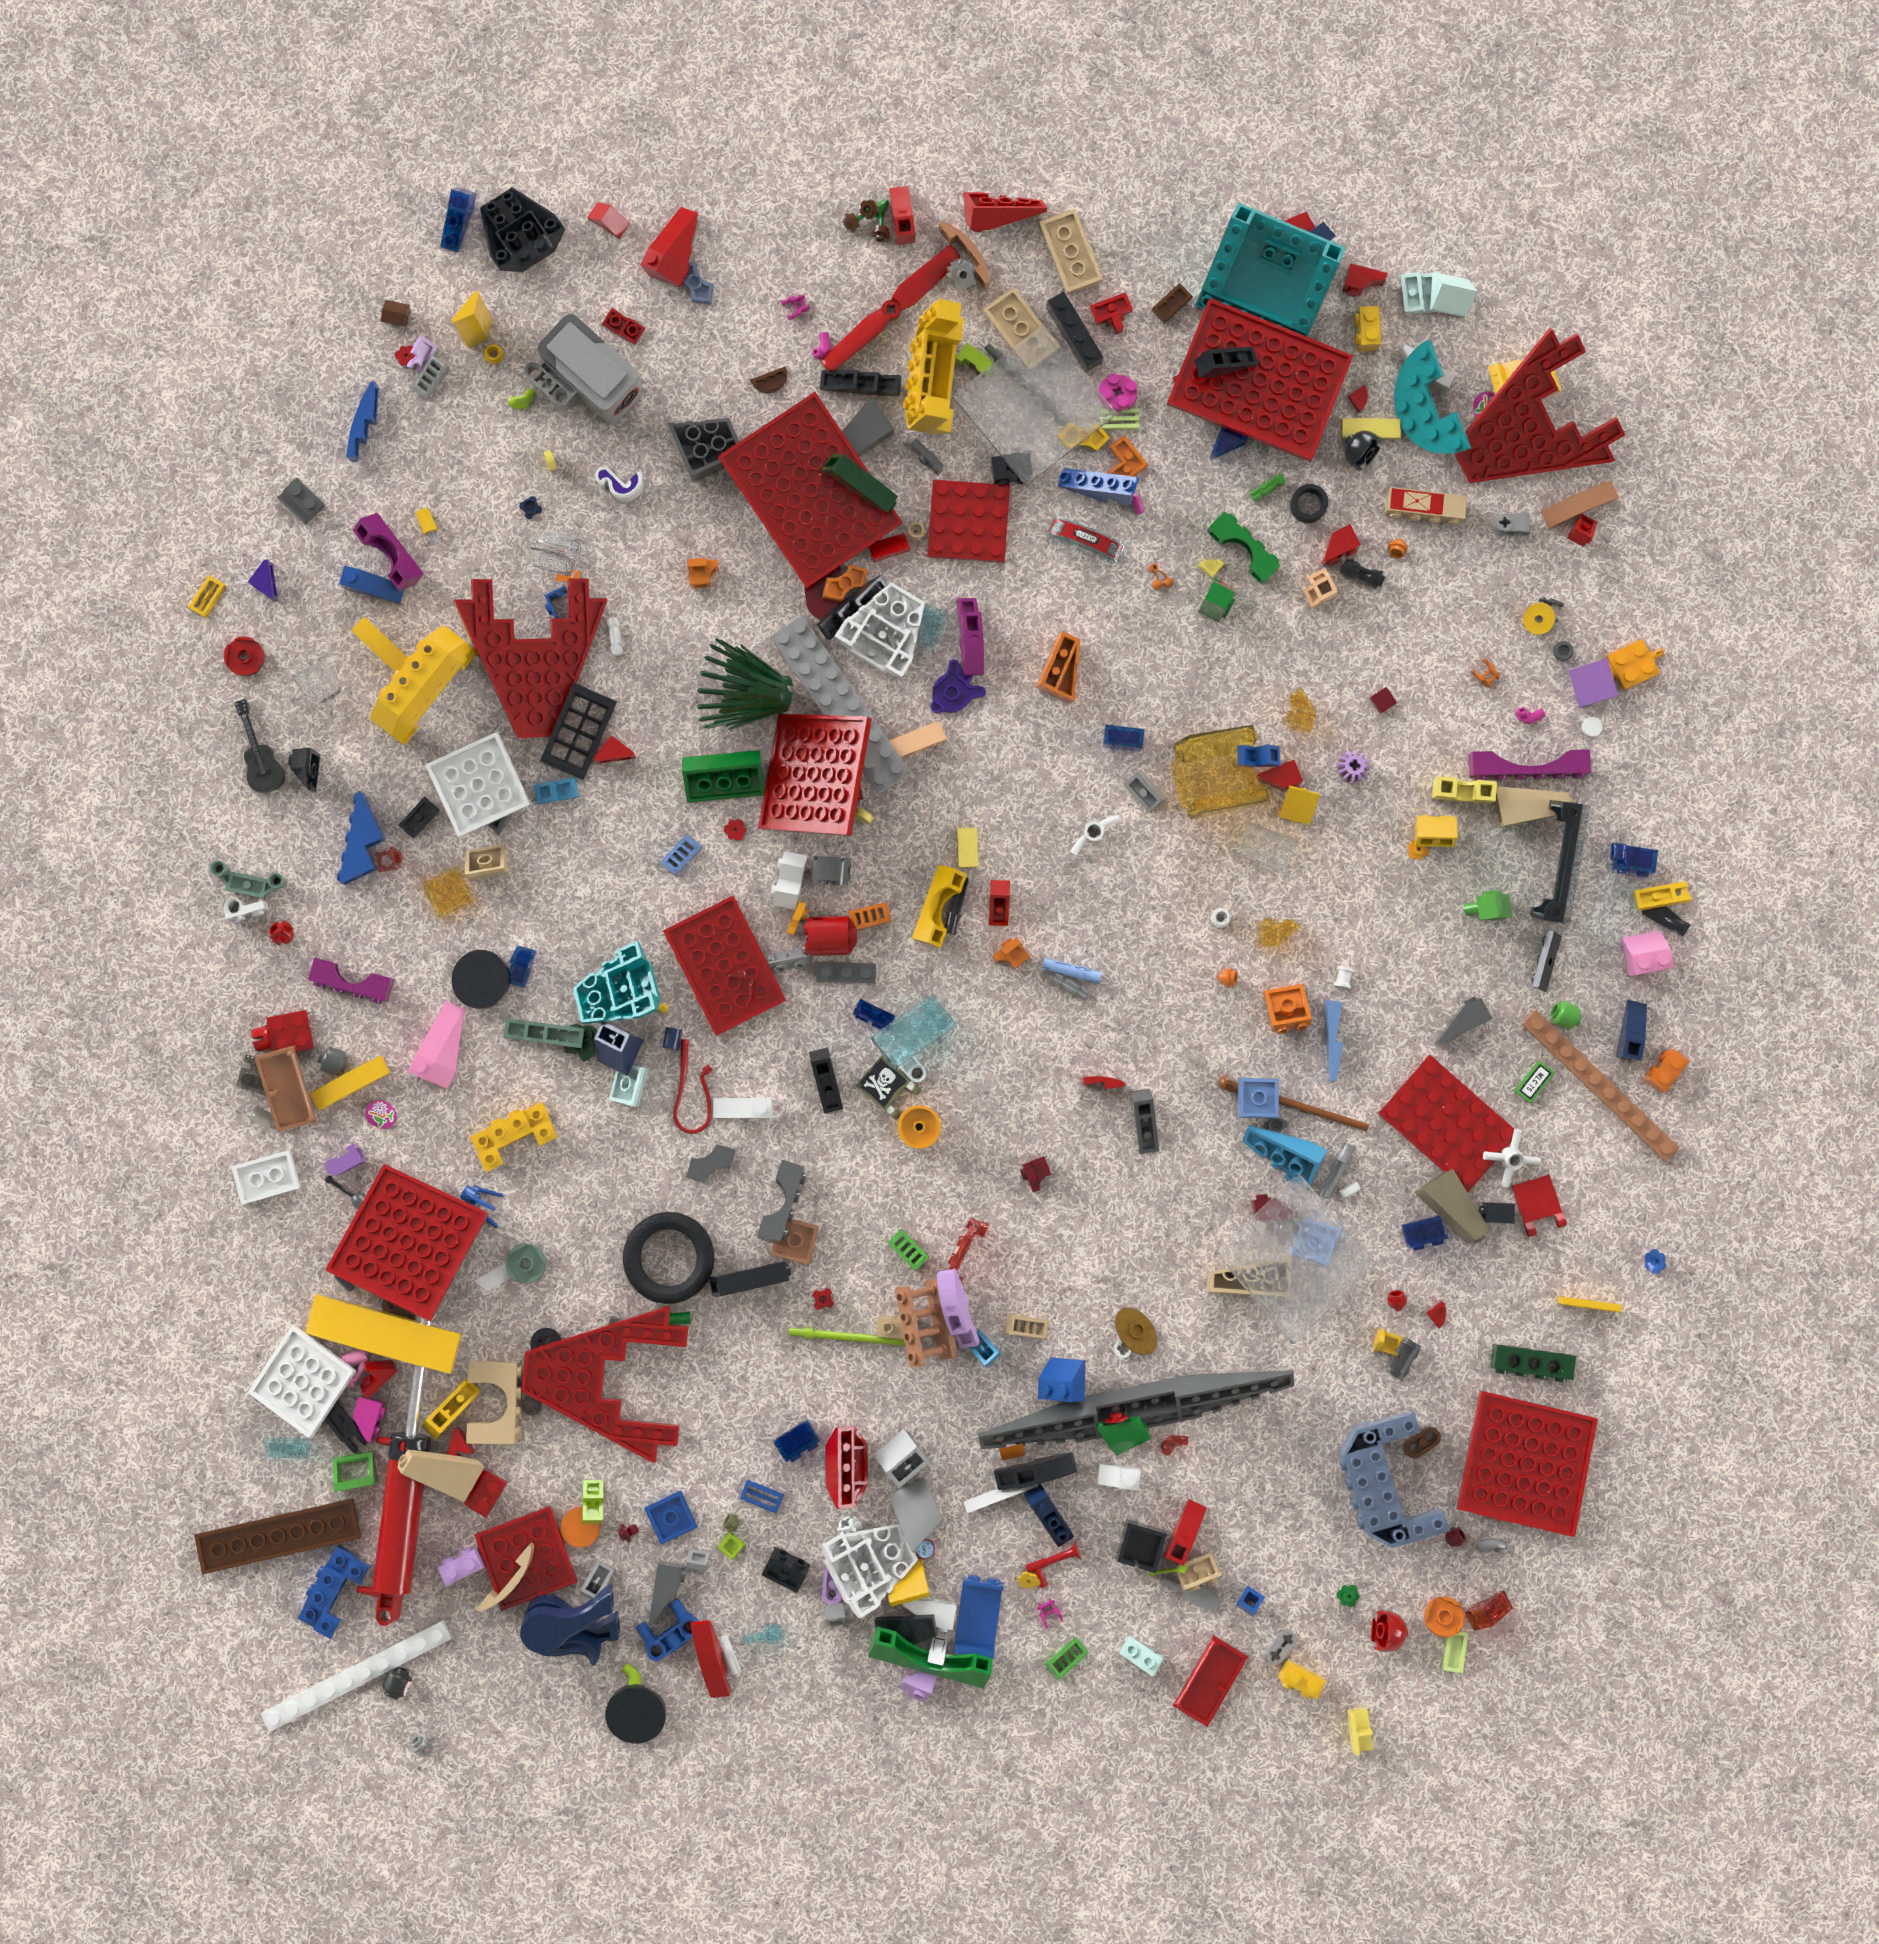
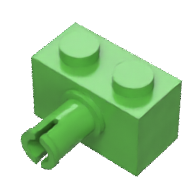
M1485 891L1483 896L1476 897L1477 902L1464 904L1465 915L1479 914V920L1494 921L1512 918L1509 894H1502V891Z

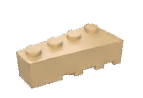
M1291 1257L1210 1271L1207 1273V1293L1286 1299L1290 1295Z

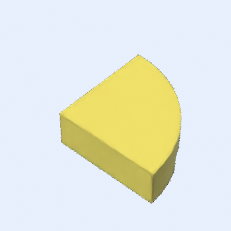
M1208 559L1200 562L1198 567L1210 578H1213L1225 563L1219 559Z

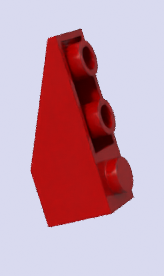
M908 186L889 188L896 245L916 243Z
M1188 1498L1163 1552L1166 1558L1184 1566L1207 1507Z

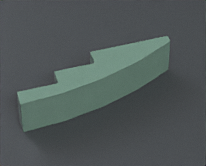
M506 1018L503 1038L582 1048L584 1029Z

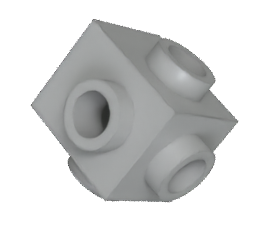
M957 259L950 263L951 266L946 268L948 271L946 274L947 280L950 285L953 284L956 291H961L976 284L973 276L975 270L971 263L968 264V261Z

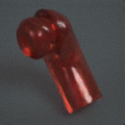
M1169 1435L1161 1444V1452L1164 1455H1170L1177 1445L1188 1446V1436Z

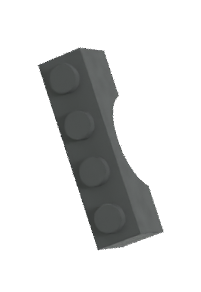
M781 1160L775 1182L784 1191L785 1202L778 1212L763 1216L757 1234L758 1239L780 1245L782 1240H786L789 1229L785 1228L788 1221L792 1222L795 1212L792 1210L794 1203H798L801 1194L798 1188L800 1184L804 1185L807 1173H804V1166Z

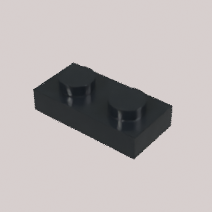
M424 796L398 826L415 839L437 815L440 809Z

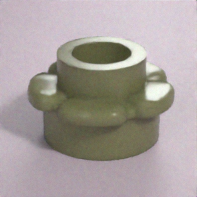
M729 1513L724 1520L723 1528L727 1529L728 1533L732 1530H737L740 1524L738 1514Z

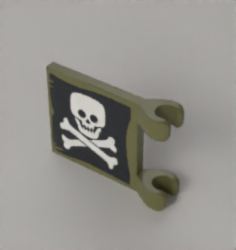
M882 1055L856 1084L859 1089L894 1119H898L901 1114L891 1104L907 1087L915 1095L921 1092V1089Z

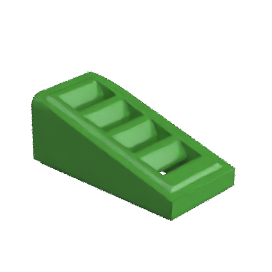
M902 1228L887 1242L914 1271L929 1258ZM904 1236L905 1239L896 1246L895 1243ZM909 1242L910 1245L902 1252L900 1249ZM914 1247L916 1251L908 1258L906 1254ZM920 1253L922 1256L913 1263L912 1260Z
M1074 1637L1048 1659L1044 1665L1056 1680H1060L1089 1652L1077 1637ZM1074 1645L1081 1654L1077 1655L1071 1647ZM1067 1650L1073 1656L1074 1660L1071 1661L1070 1658L1066 1655L1065 1652ZM1062 1656L1068 1665L1065 1666L1059 1658ZM1054 1662H1056L1058 1666L1062 1669L1061 1671H1058L1055 1668V1666L1053 1665Z

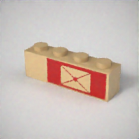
M1390 487L1386 493L1384 514L1389 515L1393 519H1399L1402 516L1409 517L1408 519L1411 521L1427 519L1429 523L1443 521L1447 522L1448 525L1457 526L1465 520L1467 496Z

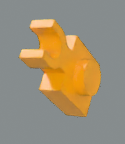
M799 901L787 929L788 934L794 936L800 920H805L809 911L806 909V903Z

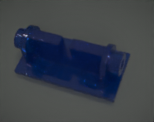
M859 999L852 1014L856 1019L858 1018L866 1023L871 1021L872 1026L887 1032L895 1018V1015L862 999Z

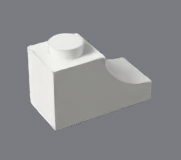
M1099 1463L1097 1484L1139 1491L1141 1470L1138 1467Z

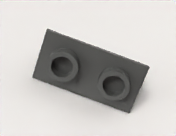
M1407 1337L1405 1340H1402L1396 1350L1401 1357L1399 1359L1393 1355L1387 1366V1373L1402 1381L1409 1373V1367L1413 1360L1418 1357L1421 1345Z

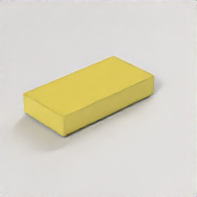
M957 828L959 868L978 867L977 828Z

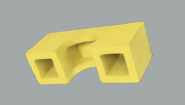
M1438 776L1433 780L1432 799L1492 804L1496 801L1497 782L1484 780L1467 782L1459 781L1458 778Z

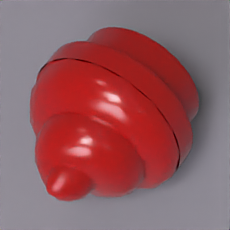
M1401 1290L1389 1292L1387 1303L1395 1311L1399 1312L1406 1305L1407 1296Z

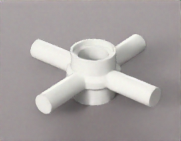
M1514 1129L1510 1147L1503 1149L1501 1153H1483V1159L1501 1161L1505 1166L1501 1186L1506 1188L1510 1186L1513 1170L1520 1169L1523 1164L1539 1165L1541 1162L1540 1157L1523 1156L1518 1150L1522 1130Z

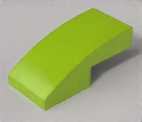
M583 1480L582 1524H603V1480Z

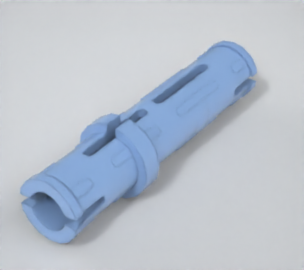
M1046 957L1042 970L1077 978L1078 981L1085 980L1097 984L1100 983L1102 972L1085 968L1083 965L1081 967Z

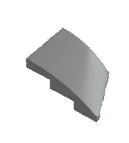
M925 1478L888 1494L912 1553L916 1552L921 1542L925 1538L928 1539L932 1535L933 1530L943 1523L942 1516Z

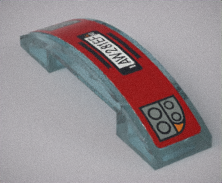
M1053 516L1046 535L1063 542L1065 540L1100 554V557L1118 563L1125 547L1121 542L1097 530Z

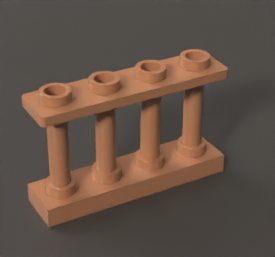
M937 1279L926 1280V1288L911 1291L910 1286L895 1288L909 1367L924 1366V1358L939 1355V1360L958 1357L954 1335L950 1336L943 1315ZM928 1296L930 1307L915 1311L913 1299ZM931 1315L933 1327L918 1330L917 1319ZM935 1335L937 1347L922 1351L920 1339Z

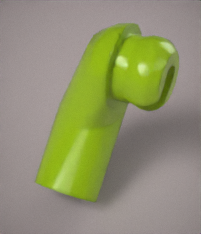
M528 388L523 396L510 397L508 405L513 409H525L530 405L536 392Z
M627 1662L621 1671L629 1677L628 1685H641L640 1673Z

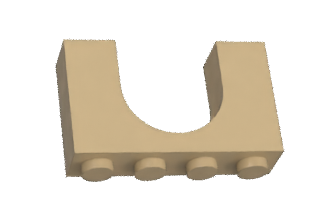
M469 1362L468 1383H492L499 1386L505 1392L508 1404L505 1414L497 1421L468 1422L466 1444H516L518 1439H521V1427H518V1419L522 1417V1407H519V1399H522V1387H519V1379L523 1377V1367L520 1366V1362Z

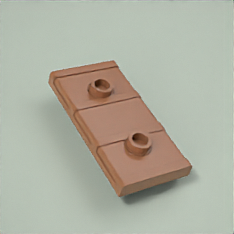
M295 1046L255 1056L256 1065L277 1132L317 1122L302 1069L296 1055Z

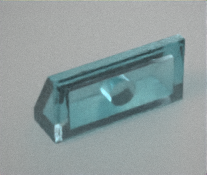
M308 1438L265 1439L267 1458H308Z

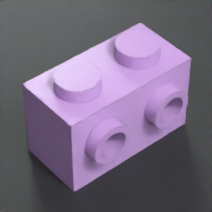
M468 1547L460 1551V1556L453 1558L452 1555L442 1560V1565L438 1567V1570L446 1586L485 1567L479 1547L474 1549Z

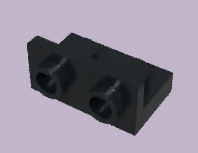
M775 1547L761 1575L797 1593L807 1575L810 1564L783 1549Z

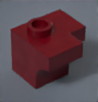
M1045 1156L1021 1164L1023 1169H1020V1173L1024 1181L1028 1180L1032 1192L1040 1190L1041 1180L1052 1175Z

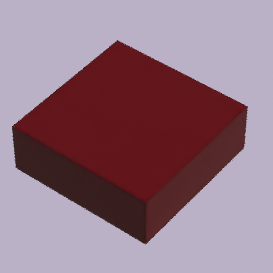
M1387 687L1369 698L1379 714L1397 704Z

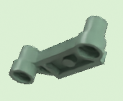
M216 860L210 865L211 873L222 880L226 886L225 890L229 892L266 899V896L286 886L285 877L279 873H272L268 879L232 872L227 864L220 860ZM280 879L281 882L277 885V880Z

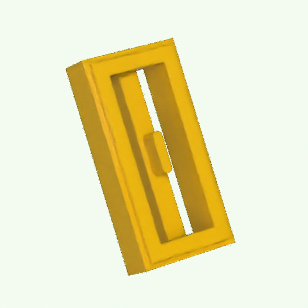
M208 575L188 608L207 618L226 585ZM211 581L214 582L199 607L195 608ZM219 585V587H218V589L216 590V592L214 593L213 597L211 598V600L209 601V603H208L207 606L205 607L204 611L202 612L204 606L206 605V603H207L208 600L210 599L211 595L213 594V592L215 591V589H216L217 586Z

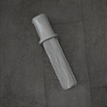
M1344 1142L1338 1157H1335L1336 1161L1320 1192L1321 1196L1327 1199L1331 1198L1346 1165L1349 1166L1348 1162L1356 1148L1355 1146Z

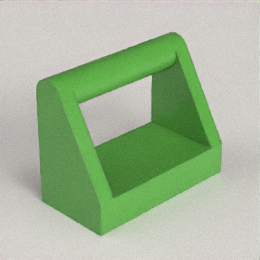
M373 1450L333 1458V1484L335 1492L374 1485L379 1482ZM369 1459V1476L342 1481L339 1465Z

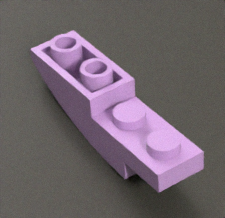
M956 1269L938 1272L939 1297L950 1336L955 1335L960 1349L978 1346L980 1340L967 1310L969 1301Z

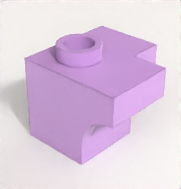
M916 1670L914 1675H905L899 1689L908 1692L906 1696L926 1703L932 1693L937 1676Z

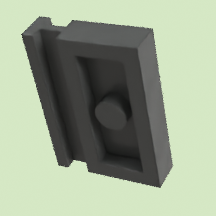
M297 477L277 496L305 525L325 506Z

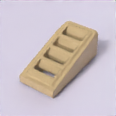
M1007 1314L1004 1333L1046 1340L1049 1320ZM1015 1319H1017L1015 1331H1013ZM1022 1320H1025L1024 1330L1020 1332ZM1030 1321H1032V1322H1033L1032 1332H1031V1333H1028V1332H1029ZM1041 1323L1040 1334L1038 1335L1036 1334L1037 1324Z

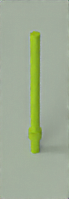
M789 1327V1336L804 1337V1339L822 1338L905 1346L904 1339L813 1330L812 1327H805V1329Z

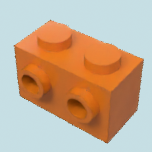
M1675 1049L1663 1051L1658 1058V1063L1655 1066L1653 1065L1646 1073L1648 1076L1644 1081L1659 1093L1667 1092L1690 1062Z

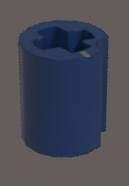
M666 1027L662 1048L679 1050L682 1029Z

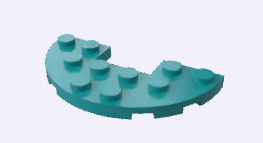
M1428 339L1412 351L1399 371L1394 390V406L1397 419H1400V426L1405 434L1415 444L1425 450L1440 454L1464 452L1471 449L1458 412L1440 419L1428 384L1444 377L1432 340Z

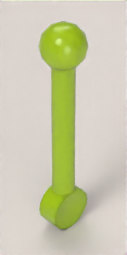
M1181 1565L1178 1568L1157 1570L1156 1573L1149 1571V1575L1154 1577L1156 1574L1185 1573L1187 1566Z

